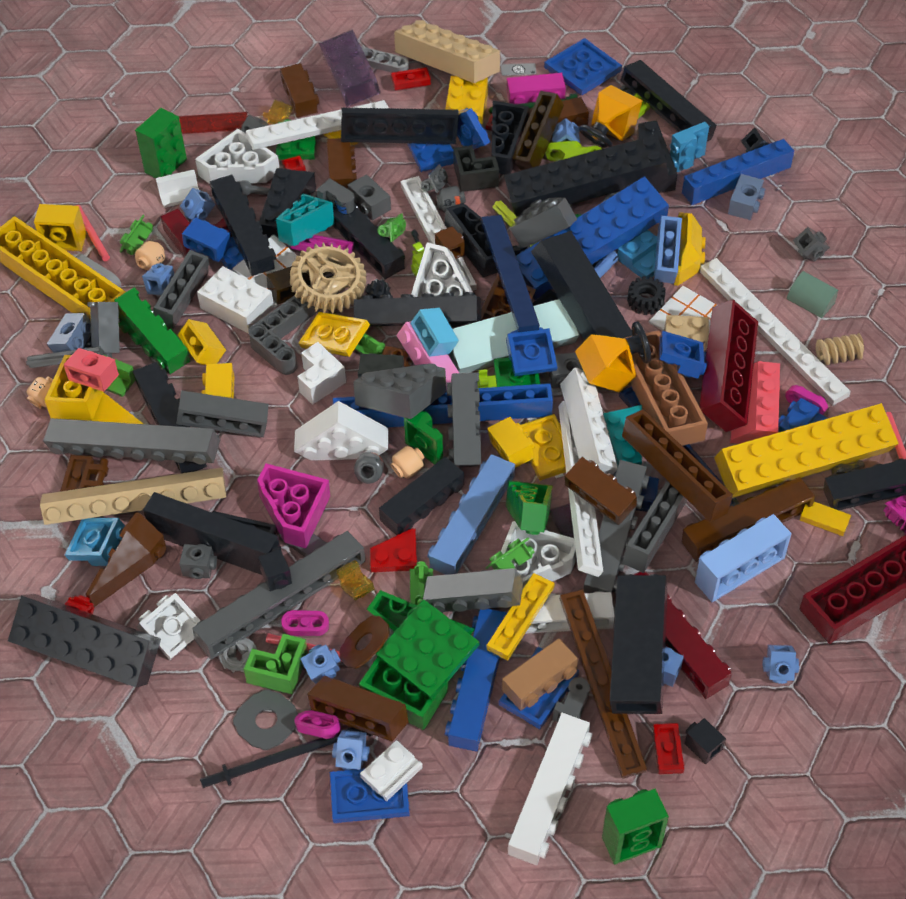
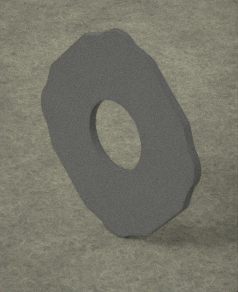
M266 689L253 694L238 708L233 724L238 735L252 747L270 750L281 745L295 731L294 719L298 712L295 705L282 694ZM265 710L273 711L277 715L276 724L269 729L258 727L255 721L257 715Z

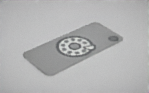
M502 64L501 72L502 75L536 74V64Z

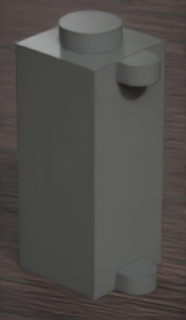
M88 302L91 317V347L100 346L104 350L103 354L112 357V353H120L118 302Z

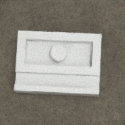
M396 740L360 775L387 802L423 766L420 761L414 758L413 754Z

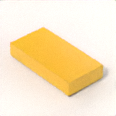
M814 502L811 507H808L807 504L805 505L800 521L844 536L851 515Z

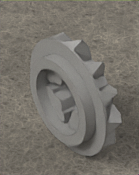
M241 639L234 646L227 648L219 655L220 662L225 669H229L233 673L235 671H242L244 673V667L252 649L257 650V647L250 639ZM236 649L243 654L241 661L235 657Z

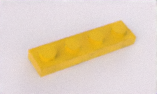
M535 573L532 574L522 590L520 605L510 608L488 642V651L509 660L553 591L554 582Z

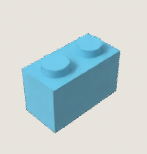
M440 308L420 309L410 323L429 357L448 355L459 342Z

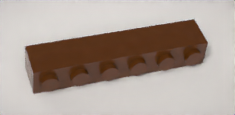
M644 409L626 417L622 437L709 522L728 514L733 494Z
M800 477L787 480L776 488L767 489L758 496L749 497L738 505L730 506L728 514L712 522L705 518L700 522L687 525L683 529L681 542L695 562H697L704 552L714 550L726 539L731 540L742 529L751 528L761 518H767L774 514L783 523L801 515L806 504L808 507L813 506L815 495Z

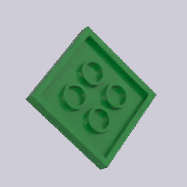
M423 599L384 643L376 655L433 700L477 649L480 643L476 638Z

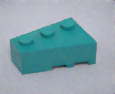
M303 193L299 202L295 201L291 210L287 208L276 218L279 241L289 246H296L305 239L312 238L313 235L325 231L328 227L334 225L333 203Z
M642 405L603 413L617 467L620 460L642 465V455L622 437L626 417L642 410Z

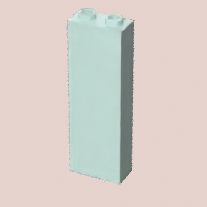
M560 299L533 306L540 327L543 329L550 328L554 349L576 343L580 333ZM512 312L452 329L459 342L451 351L450 357L459 373H471L494 366V359L509 358L506 344L507 334L517 330Z

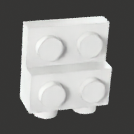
M176 593L171 597L168 595L164 596L157 603L158 608L153 612L150 610L146 611L138 619L140 622L137 626L141 632L161 638L159 649L169 660L195 640L192 628L200 622L199 618Z

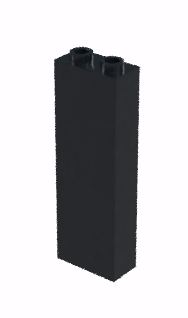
M572 231L541 240L535 246L531 253L584 341L590 335L616 338L633 336L632 330Z
M156 492L152 494L143 509L145 518L163 535L164 540L183 547L184 544H204L212 547L213 555L217 559L260 575L262 573L258 556L281 549L277 535Z
M628 574L618 575L610 688L612 714H663L667 614L666 575Z

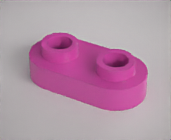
M792 385L785 393V397L790 404L792 401L798 402L800 398H803L820 407L819 413L822 415L828 409V404L822 396L816 395L802 386Z
M292 610L286 612L281 619L283 631L291 636H321L329 629L328 616L322 611ZM316 624L321 625L320 627H314Z
M304 711L294 719L296 729L300 733L330 739L340 731L339 720L334 715L317 711Z

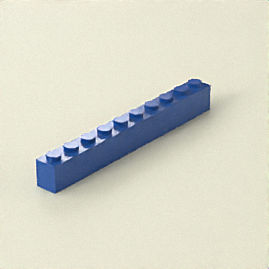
M551 383L478 388L480 396L478 407L480 421L504 420L508 417L512 419L537 418L552 415L553 397ZM446 392L422 410L431 416L432 425L452 423V418H448L447 405L452 404L451 396H447ZM355 397L333 398V404L340 401L387 428L404 427V417L355 405Z

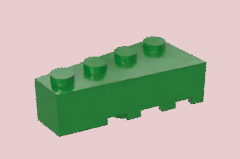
M135 287L114 299V302H118L120 329L123 333H128L132 341L137 346L140 345L149 358L152 357L158 363L160 369L164 368L171 375L191 362L188 348L171 329H167L164 320L159 315L155 317L150 309L151 305L146 300L141 301L139 299V291Z
M508 480L505 507L520 530H526V533L531 535H539L540 532L544 533L550 514L553 485Z
M380 590L366 610L374 616H380L389 625V628L396 631L418 605ZM452 620L458 626H460L462 629L468 632L470 635L475 630L474 628H471L462 623Z

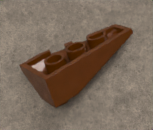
M497 274L481 309V321L511 313L499 274ZM526 285L532 300L536 289Z
M138 512L134 514L121 531L119 536L122 537V540L117 549L112 548L108 554L110 557L106 568L99 569L86 592V597L90 598L89 602L94 604L93 607H96L153 566L158 558H162L166 552L167 547L163 535Z

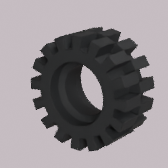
M643 276L642 280L636 278L635 282H631L628 288L627 301L633 311L637 309L638 314L642 311L644 315H647L648 312L652 315L663 307L666 289L663 287L664 284L662 282L659 283L658 279L653 281V277H649L648 280L646 276ZM647 293L654 297L644 298L640 294Z

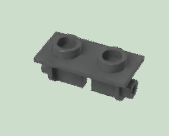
M440 164L437 165L428 174L429 178L421 182V188L426 192L435 189L436 193L439 192L448 182V175L445 169H442Z

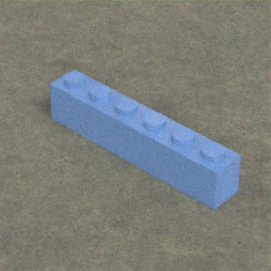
M492 454L487 461L482 462L479 475L471 480L469 491L467 494L462 495L457 511L451 513L448 526L442 528L437 544L432 545L429 549L427 557L429 558L430 568L445 575L457 574L504 496L508 480L512 481L514 479V463Z

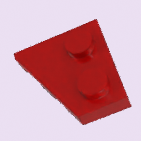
M412 528L371 547V572L410 571V569H414L417 565L416 528Z

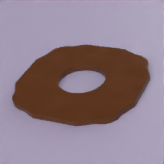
M374 615L361 622L346 638L339 650L342 662L348 668L358 669L367 663L384 645L390 634L389 625L380 616ZM366 634H372L370 643L364 649L357 650V644L360 639Z

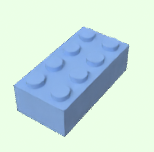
M774 514L767 518L759 519L751 528L742 529L736 537L731 540H724L717 548L712 551L708 550L700 556L695 584L711 602L716 601L785 559L792 533Z

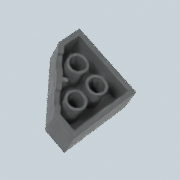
M548 198L544 201L538 199L531 204V207L524 210L522 215L514 219L515 223L510 227V230L521 249L570 227L577 220V217L566 198Z
M431 363L366 372L353 381L355 405L412 419L447 392L445 368Z

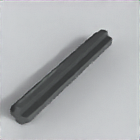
M100 346L83 348L100 355L104 353ZM77 349L31 355L27 357L26 364L29 368L59 365L64 355H72Z

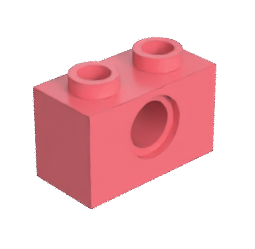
M78 348L64 363L68 380L103 392L119 376L115 359Z

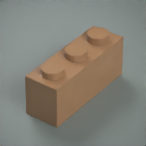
M558 638L502 678V691L520 711L527 706L532 707L546 692L551 693L556 689L558 683L564 679L568 680L575 675L578 658Z

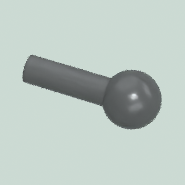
M246 180L240 181L242 194H246V196L250 193L268 195L270 188L253 186Z

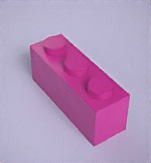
M562 73L507 78L506 92L508 101L511 104L536 102L540 91L557 93L560 99H565L566 87Z

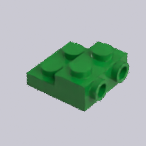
M317 135L277 144L276 155H278V160H285L296 156H301L302 160H315Z
M509 358L494 359V375L497 387L540 384L539 373L514 376L512 362Z
M421 411L412 419L404 418L405 443L413 449L418 448L424 457L434 465L442 460L443 435L436 428H432L431 416L426 411Z

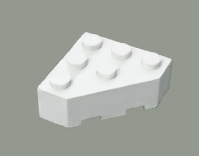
M237 129L197 157L195 161L198 176L209 184L212 180L231 174L235 181L246 180L250 183H267L274 177L276 168H279L278 155L266 147L253 150L245 136L246 134Z
M427 242L411 294L414 297H421V294L430 293L434 294V297L442 296V293H454V296H462L463 292H473L453 253L446 247Z
M337 401L295 430L294 452L309 460L357 459L366 452L380 455L388 450V428L340 401Z
M515 521L512 522L501 552L504 554L509 551L507 546L518 538L521 542L529 538L525 544L527 547L531 546L535 552L531 559L519 567L514 560L511 561L524 581L523 588L533 573L550 581H555L572 573L577 559L574 538L547 530L544 533L540 532L539 535L527 534L526 530H520Z

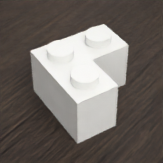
M319 342L301 352L303 369L305 371L297 376L299 392L312 405L346 383L345 367Z

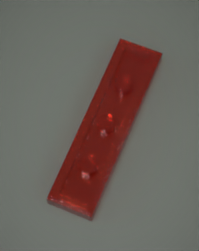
M248 112L179 116L182 134L241 130L243 123L248 117Z

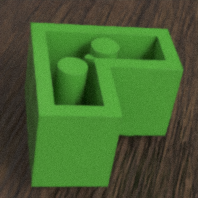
M283 634L275 654L252 649L244 667L247 683L293 695L304 666L300 658L308 654L306 639Z

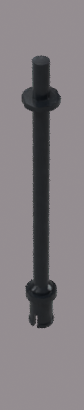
M353 727L345 729L347 731L364 732ZM341 731L333 738H318L230 769L227 768L226 764H223V771L200 779L202 788L223 781H227L228 786H231L232 778L337 743Z

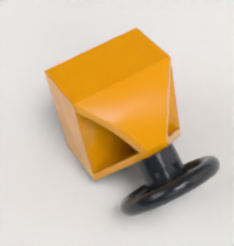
M612 85L606 87L598 93L591 122L593 127L580 125V133L600 147H612L611 140L605 135L609 134L621 141L633 135L643 100Z
M639 322L632 324V337L622 339L590 335L576 349L575 353L589 384L621 392L636 377L632 355L638 352L644 363L651 361L650 345L646 333Z

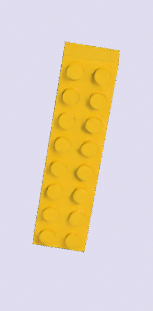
M16 216L0 227V263L71 313H85L91 321L88 302H114V299L126 293V291Z
M881 403L723 448L714 459L725 487L733 494L732 498L782 484L787 480H793L798 477L802 478L884 454L892 450L899 443Z

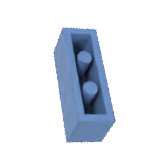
M661 216L657 233L654 281L658 279L659 282L674 284L678 273L682 218Z

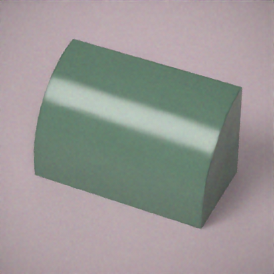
M802 271L793 283L787 300L823 318L835 304L838 289Z

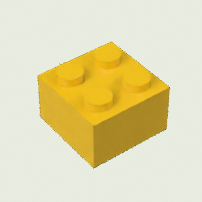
M39 204L34 219L36 230L66 251H82L87 233L79 206Z

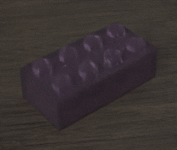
M353 29L319 43L324 60L346 107L381 93L377 79Z

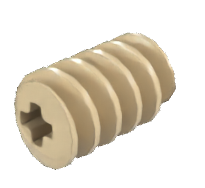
M859 333L857 335H843L840 338H826L824 341L819 339L816 342L817 358L820 361L824 360L825 365L830 364V359H832L834 364H837L838 357H840L842 363L846 362L847 356L850 361H854L855 355L858 360L863 358L864 344Z

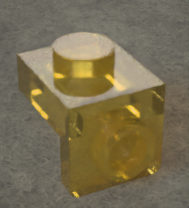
M274 100L269 112H263L262 116L269 125L278 124V122H283L289 118L293 108L291 105Z
M356 560L337 570L341 588L355 601L375 590L373 582L361 573L359 563Z

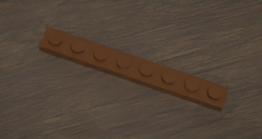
M582 589L560 595L559 599L621 777L624 779L645 773L647 767L628 714H612L610 705L612 669L585 593Z

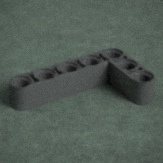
M295 295L252 325L248 331L251 348L280 373L285 375L294 373L297 369L295 351L281 338L321 310L319 308L315 311L314 306L308 308L307 302L301 304V298L297 299Z

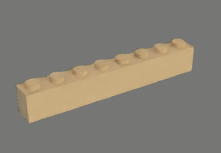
M223 467L42 494L40 507L44 525L140 511L144 509L154 492L184 503L226 498Z

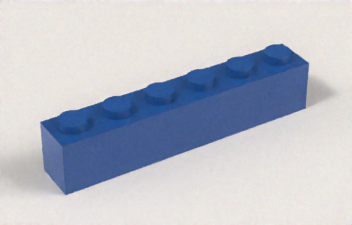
M781 139L684 176L682 194L691 205H695L734 190L741 174L762 179L791 168L794 149L785 139Z
M480 609L479 615L473 618L472 628L475 629L473 637L479 641L480 645L461 667L464 675L463 678H458L456 692L459 695L457 700L453 699L450 714H453L452 722L447 721L445 736H448L449 746L478 752L500 661V656L487 650V644L507 615V612Z

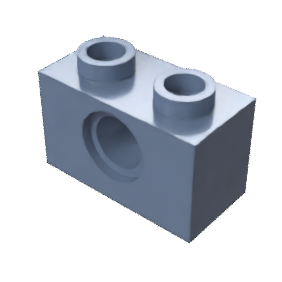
M741 174L730 200L728 214L751 220L753 213H758L760 207L759 200L764 198L766 190L763 188L764 180Z
M65 313L49 339L48 347L52 352L83 349L91 335L90 319L85 313Z

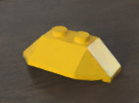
M678 212V217L682 218L678 273L674 282L675 286H679L699 273L700 264L705 262V252H702V249H705L706 237H702V228L691 213Z

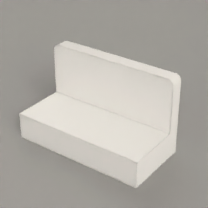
M194 170L156 178L164 208L181 204L192 188L199 190Z

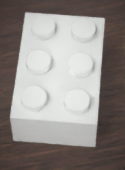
M223 266L197 292L202 310L248 334L249 328L268 315L274 308L272 291Z

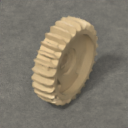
M323 243L322 247H318L315 244L314 249L308 246L306 252L301 250L300 256H296L290 270L292 292H296L295 296L297 299L301 298V304L307 302L308 308L314 306L315 311L320 308L323 309V313L326 310H331L332 314L335 309L342 312L343 307L349 309L350 304L354 305V299H360L364 293L367 280L364 264L360 263L359 257L355 258V252L349 254L348 248L342 250L341 245L336 248L333 247V243L330 244V247L325 246ZM303 272H309L311 287L304 282ZM331 272L334 274V277L326 278L323 276V273ZM348 287V290H346L345 292L337 294L338 292Z

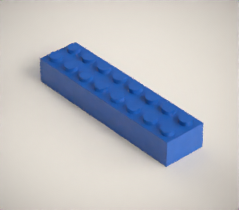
M643 177L578 217L570 227L547 238L572 231L590 263L594 264L658 224L661 216L668 215L669 204L646 177ZM539 242L516 255L525 284L536 289L533 295L534 300L542 296L549 289H553L531 253Z

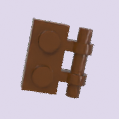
M70 455L60 492L104 485V478L107 477L109 471V461L102 458L99 464H93L92 456ZM90 474L96 475L95 480H89Z

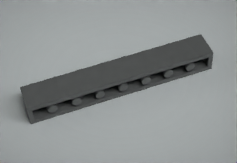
M51 418L43 442L55 454L72 453L74 455L87 454L95 457L112 456L118 459L131 457L136 460L145 458L155 461L173 460L178 463L188 461L205 464L214 463L220 438L215 430L210 428Z
M348 530L341 535L335 536L330 542L316 548L311 554L297 560L289 567L292 584L282 589L269 591L266 582L260 583L255 589L245 595H241L233 603L220 608L209 618L198 622L192 628L195 642L212 660L227 648L234 646L239 640L245 639L364 563V547Z

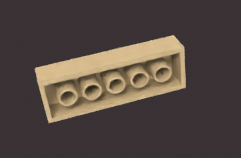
M417 20L411 25L403 26L401 29L394 31L396 53L472 83L500 72V50L492 48L491 45H484L477 40L465 38L464 35H457L452 33L451 30L441 29L439 26L428 24L424 20Z

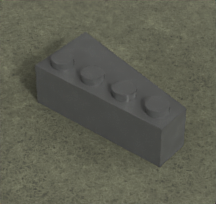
M452 373L451 382L447 383V396H451L452 404L447 405L448 418H452V426L448 427V438L453 440V449H449V460L454 462L457 467L481 466L480 412L478 411L480 396L477 386L479 373Z

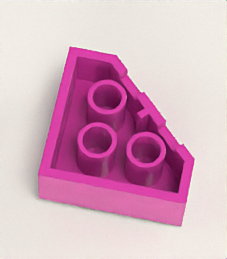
M266 463L257 479L259 497L284 543L306 548L329 501V480Z

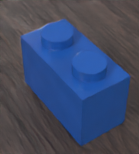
M196 217L182 233L184 247L208 256L216 262H219L231 247L229 232Z

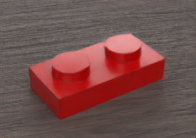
M427 67L391 73L394 90L431 85V78Z
M678 723L653 724L658 774L684 773Z

